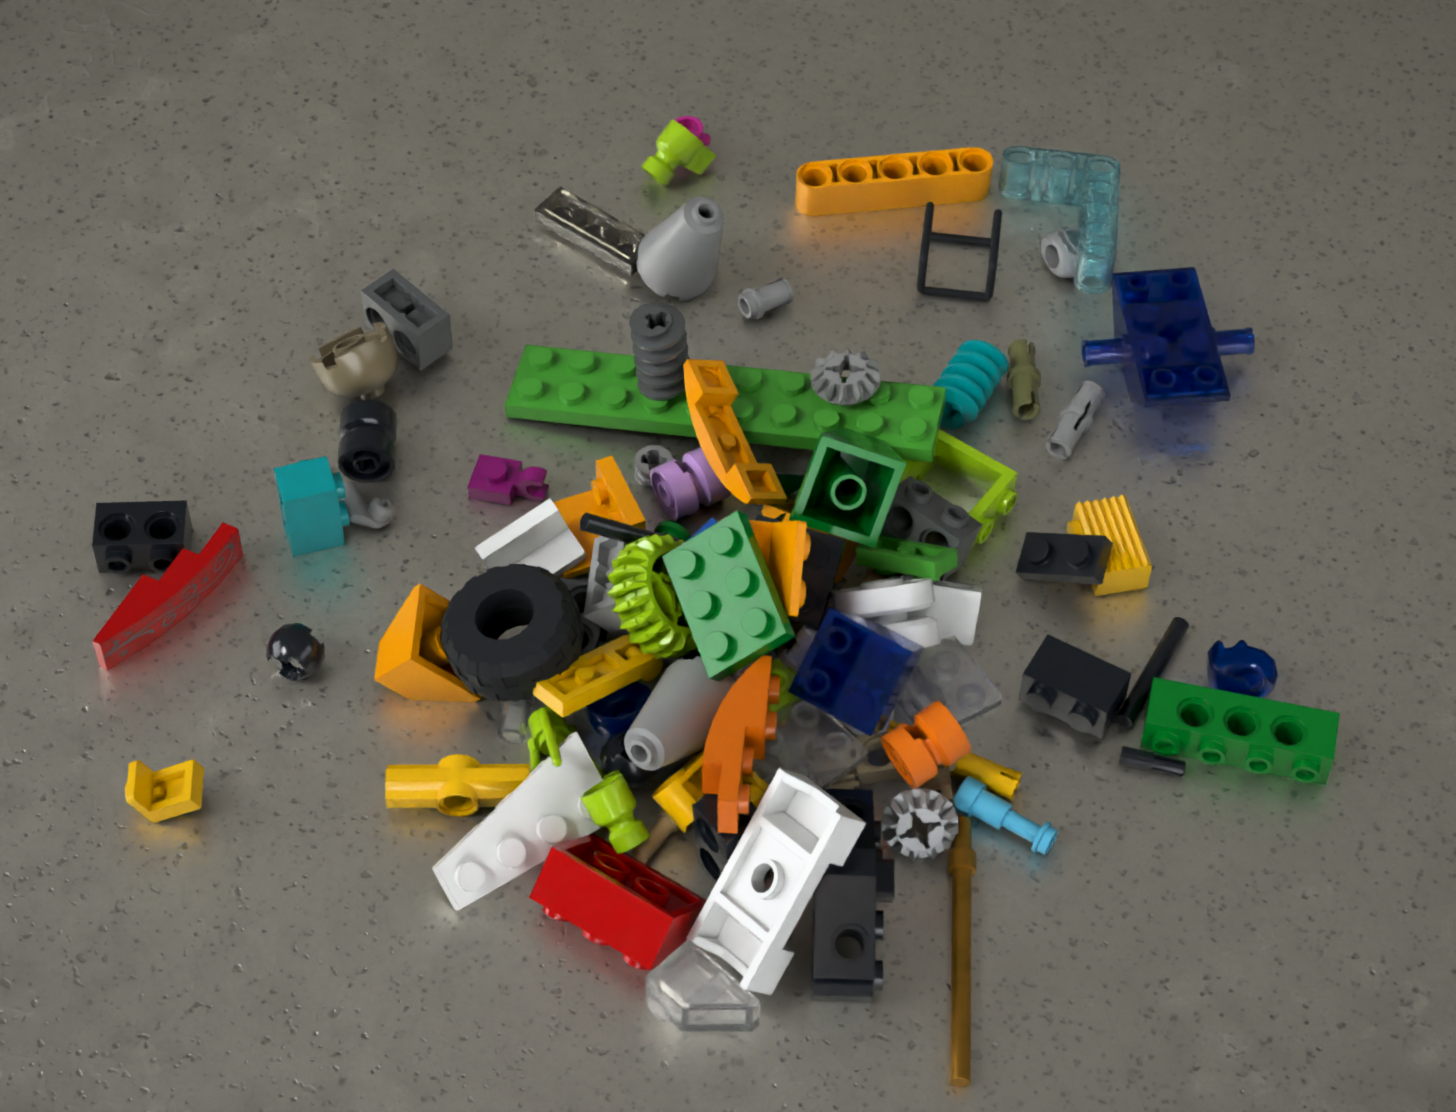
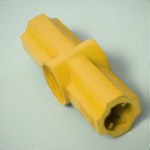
M454 754L443 757L438 764L387 765L385 775L386 808L437 807L438 811L444 815L466 817L478 811L479 807H495L529 776L530 764H480L474 757Z

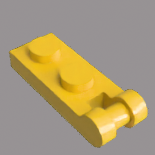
M626 634L580 656L561 675L556 674L550 679L537 682L536 688L532 690V694L563 718L639 679L647 682L653 680L660 673L663 662L661 658L656 659L652 653L643 654L640 644L630 643L629 635Z

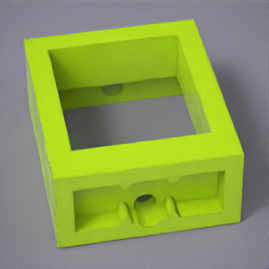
M941 429L939 430L932 463L904 460L907 464L899 483L910 476L921 481L938 463L987 491L968 513L972 518L983 524L973 546L976 543L982 544L986 541L996 519L1001 514L1004 516L1008 515L1017 501L1018 493L1015 492L1016 471Z

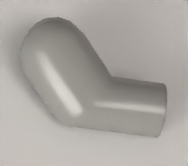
M347 481L343 483L346 498L343 499L350 522L375 529L382 528L390 522V516L393 514L394 508L388 499L383 498L380 501L379 497H376L371 503L365 502L354 482Z

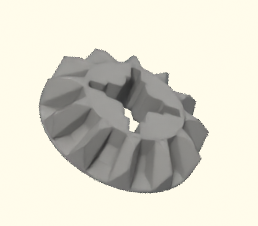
M847 348L844 354H837L830 350L827 359H817L815 369L811 371V386L814 392L821 399L838 405H851L865 401L878 390L881 382L877 360H869L865 351L854 355L849 348ZM842 371H851L849 378H846V383H842V378H840Z
M926 788L903 791L893 797L883 811L881 819L883 838L892 847L895 855L901 853L908 856L913 862L918 858L926 857L934 860L938 853L945 849L950 850L952 841L956 834H958L957 812L953 804L937 791ZM914 811L917 818L920 817L923 823L932 822L927 826L928 834L925 839L919 835L917 830L908 831L912 828Z

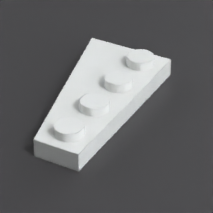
M577 732L571 733L559 746L562 759L561 766H554L550 756L543 760L512 793H509L495 806L496 808L479 825H476L432 867L455 911L461 910L545 861L552 846L587 836L601 828V826H597L593 822L580 799V796L586 790L601 782L602 778Z

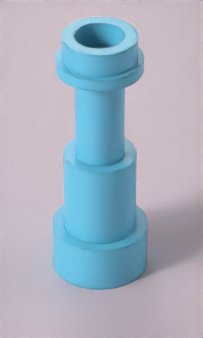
M968 776L963 781L954 797L956 812L968 818L973 815L998 830L1004 827L1033 843L1031 851L1047 855L1059 833V830L1052 827L1050 822L1046 821L1043 826H1040L1012 810V804L988 792L986 784L971 776Z

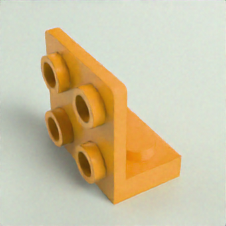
M612 455L596 460V479L591 481L592 490L553 502L587 555L583 561L561 574V578L569 579L590 572L594 538L599 537V535L580 529V520L584 513L646 529V520Z
M749 520L788 617H797L799 608L803 606L806 598V584L802 580L803 561L808 558L811 546L810 535L806 532L807 523L806 521L797 520L783 522Z

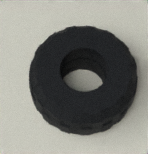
M526 564L496 566L487 569V572L479 576L475 575L453 596L442 618L441 641L443 649L459 680L474 694L499 702L521 701L534 696L532 690L536 688L537 682L550 679L556 674L561 675L562 672L569 669V666L579 659L582 652L583 638H585L584 625L578 605L566 584L559 577L550 573L549 570ZM528 625L518 635L508 639L497 640L507 630L517 626Z

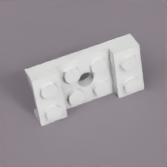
M779 768L686 939L692 944L722 957L744 976L740 986L745 990L772 995L795 953L785 945L829 864L844 865L866 822L805 775ZM772 868L774 872L773 884L766 891L764 878L768 870Z

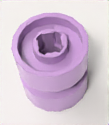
M701 447L684 454L682 463L677 459H672L652 468L650 471V481L655 497L666 516L673 521L697 512L699 503L704 506H710L731 495V492L714 473Z

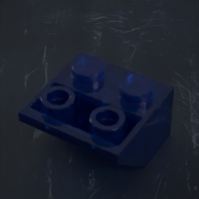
M829 607L788 692L872 736L884 729L924 647L881 624Z

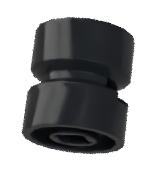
M359 400L350 403L344 407L340 414L338 468L344 476L353 481L375 483L385 480L392 475L395 469L396 413L390 406L380 401Z

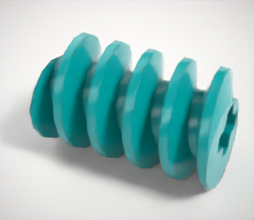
M969 340L963 342L958 347L955 355L950 359L948 365L933 385L946 387V403L941 426L950 430H957L964 423H971L978 417L979 411L986 405V399L993 394L994 388L1001 382V377L1009 368V362L1000 349L981 340Z

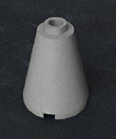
M694 197L642 238L638 247L637 270L644 283L656 294L666 297L668 294L680 297L678 301H689L702 296L713 284L717 275L724 226L723 210L714 200L707 197Z
M699 656L693 660L681 658L671 664L663 673L625 735L624 747L632 762L642 769L652 771L704 750L712 721L721 702L736 682L734 678L729 675L721 681L709 679L702 658Z

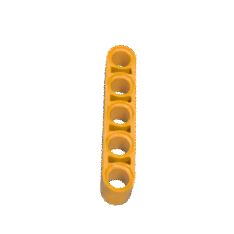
M967 147L812 161L804 163L797 170L795 206L798 211L807 216H825L926 206L928 202H932L934 205L976 202L986 198L990 192L993 157L985 149Z

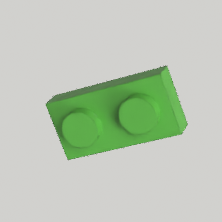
M880 535L875 548L864 544L856 547V565L874 568V572L881 575L902 573L913 575V579L932 578L934 582L939 580L940 576L958 566L957 549Z

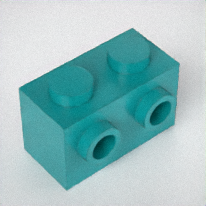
M327 456L311 460H301L294 464L273 468L283 526L292 557L345 545L343 527L350 525L346 504L343 499L346 498L345 488L340 472H331Z

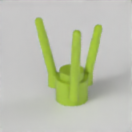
M548 706L542 707L534 711L528 720L532 736L527 741L530 752L531 772L541 763L542 753L551 757L554 766H561L560 744L571 733H578L575 725H567L565 717L562 718ZM586 748L601 778H603L604 774L602 773V770L600 769V767L598 766V764Z

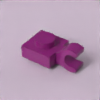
M480 454L467 486L468 496L470 499L511 505L514 496H521L541 502L545 500L549 489V484L544 483L547 470L535 466L527 467L523 470L522 461Z

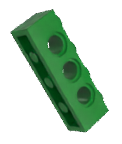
M1153 677L1140 748L1152 750L1157 754L1165 756L1177 755L1198 759L1210 765L1223 764L1247 769L1256 774L1269 773L1293 778L1302 783L1315 782L1326 785L1335 756L1340 713Z

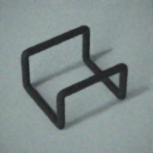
M928 202L925 208L917 278L918 292L925 295L981 301L990 300L994 293L1002 211L1000 209L994 211L991 238L932 232L934 204ZM930 240L990 246L985 292L925 286Z

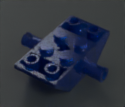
M1195 267L1112 273L1114 339L1082 340L1081 355L1084 367L1121 364L1130 402L1142 407L1230 401L1231 393L1220 356L1252 355L1255 349L1254 334H1252V328L1215 331V328L1211 326Z

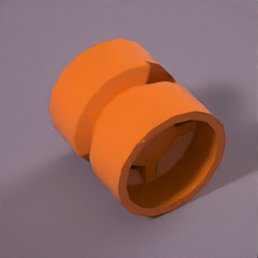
M937 700L914 715V724L912 726L902 723L880 739L885 753L897 772L915 790L938 774V765L942 764L950 767L972 751L967 736L955 717Z

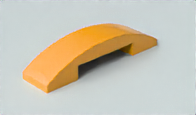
M687 359L683 364L688 408L697 439L716 476L736 498L745 504H784L787 497L772 464L757 463L733 412L731 404L739 393L724 361Z

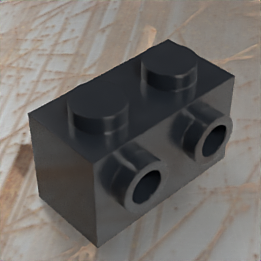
M1047 634L1023 672L1018 700L1026 703L1037 712L1047 713L1069 723L1072 728L1079 732L1090 733L1102 739L1126 700L1131 673Z

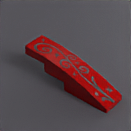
M223 522L199 554L183 548L159 581L144 574L140 577L93 639L100 668L108 671L148 647L187 617L219 586L243 557L238 528Z

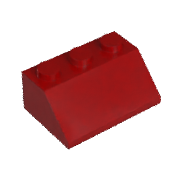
M594 833L552 846L529 896L530 899L543 906L542 910L546 915L558 921H569L583 930L582 935L586 939L598 945H609L623 954L622 958L626 963L640 970L655 969L669 963L687 941L686 937L707 901L628 853L617 854L611 843Z

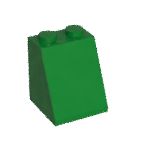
M845 427L821 433L789 520L806 521L807 527L875 548L907 463L884 440Z

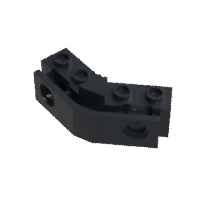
M821 788L866 822V825L844 865L839 866L830 863L813 893L811 1001L871 1002L873 990H882L883 960H875V940H883L884 913L883 910H876V902L892 903L895 898L894 859H883V850L880 849L881 820H874L873 790ZM843 937L853 938L858 941L862 953L853 959L844 958L837 952L835 942Z

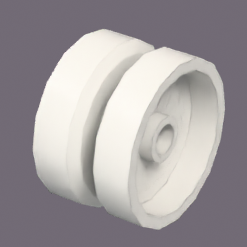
M902 578L881 579L860 583V586L831 592L834 615L842 619L864 618V623L845 626L837 632L839 654L842 657L887 654L925 648L941 643L937 619L927 615L908 617L907 613L928 608L935 602L932 578L902 580Z

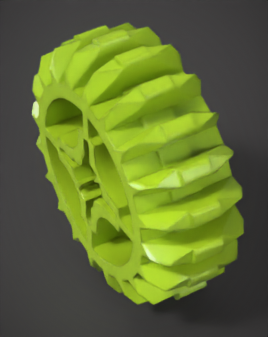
M657 534L647 535L627 544L624 549L619 551L618 557L611 561L614 571L607 575L608 580L613 585V588L607 594L615 601V607L611 612L618 613L621 619L619 629H627L630 643H639L643 654L652 653L656 659L680 658L690 654V651L698 649L662 558L663 555L684 543L683 540L674 541L669 534L664 536H658Z

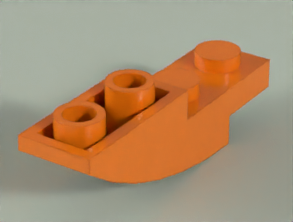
M762 655L733 684L718 708L705 742L702 758V793L718 794V833L738 834L739 814H749L751 785L743 784V776H753L754 759L765 760L766 740L776 741L777 712L769 711L770 704L779 705L781 676L772 675V656Z

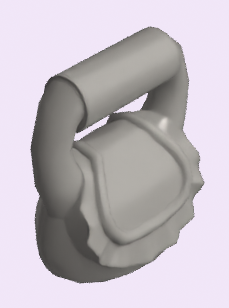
M1059 226L1056 231L1047 233L1040 243L1041 253L1048 268L1054 275L1063 279L1075 278L1084 273L1106 272L1115 265L1117 258L1100 231L1093 227L1075 226L1068 228L1067 226ZM1079 237H1084L1100 261L1091 258L1092 255L1088 253Z

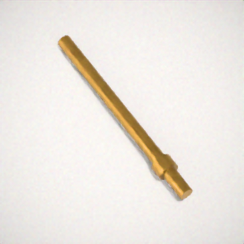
M959 816L958 834H956L952 841V849L947 854V872L952 876L950 1083L956 1087H966L971 1083V876L976 874V852L972 849V820L965 816Z

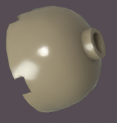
M385 322L372 323L375 331L364 334L361 327L350 330L318 349L322 356L321 358L317 359L312 355L310 356L309 363L326 390L335 396L348 399L360 396L361 400H372L385 392L383 385L392 378L398 366V352Z

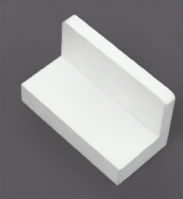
M550 498L474 547L488 569L496 566H509V564H526L547 569L556 577L587 557L584 549L570 531Z
M897 573L893 574L892 578L908 580L913 579V575ZM949 580L934 581L935 602L928 608L907 612L908 617L931 616L938 620L940 641L972 645L984 586Z

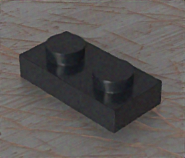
M1026 532L1015 573L1023 580L1102 584L1113 543L1106 536Z

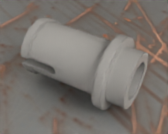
M782 277L756 289L747 287L743 290V294L738 296L739 309L745 318L760 319L763 317L764 312L783 304L791 303L794 299L793 289L789 281Z

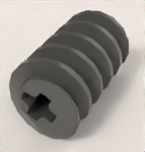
M653 302L644 304L633 311L629 320L631 340L633 341L632 350L635 354L636 377L638 378L637 386L642 395L657 401L672 399L685 391L683 364L687 359H690L688 356L685 319L677 308L666 303Z

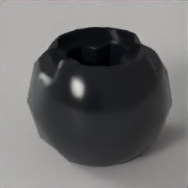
M300 623L285 624L271 635L266 646L267 660L271 659L281 669L279 674L289 680L308 679L319 670L325 658L324 643L320 644L310 634L312 630L309 627Z
M623 730L611 735L602 746L600 753L601 770L605 776L619 769L630 789H637L647 785L657 773V770H645L632 762L624 747V738L628 730Z

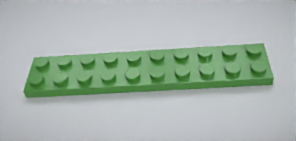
M525 345L504 405L506 417L697 438L688 408L686 391L669 400L657 401L646 398L641 394L637 386L638 378L636 377L634 355ZM726 365L739 393L731 407L748 443L815 450L821 433L845 427L884 440L903 460L930 463L933 461L946 403V387L881 381L878 390L865 401L851 405H838L821 399L814 392L811 386V373ZM840 377L842 378V383H846V378L849 377Z

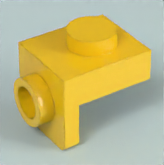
M192 759L153 772L140 760L130 762L127 783L125 785L126 801L152 823L201 809L204 767Z

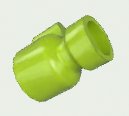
M671 120L656 140L657 153L648 156L641 169L666 187L675 176L674 169L677 166L685 167L702 175L716 155L704 146L703 142L675 120Z
M619 769L605 775L601 782L592 786L580 796L593 822L597 826L609 829V841L617 854L626 852L649 838L650 833L641 819L635 818L633 814L637 803L636 798Z

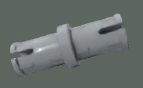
M1084 381L1079 385L1070 404L1065 405L1058 414L1059 423L1045 444L1046 450L1053 457L1063 460L1070 457L1081 435L1086 434L1090 430L1093 423L1092 416L1105 397L1104 389L1099 384L1093 381Z

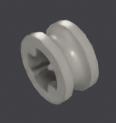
M649 445L641 448L634 458L636 481L643 487L652 489L649 464L661 465L672 460L673 456L670 451L658 445Z

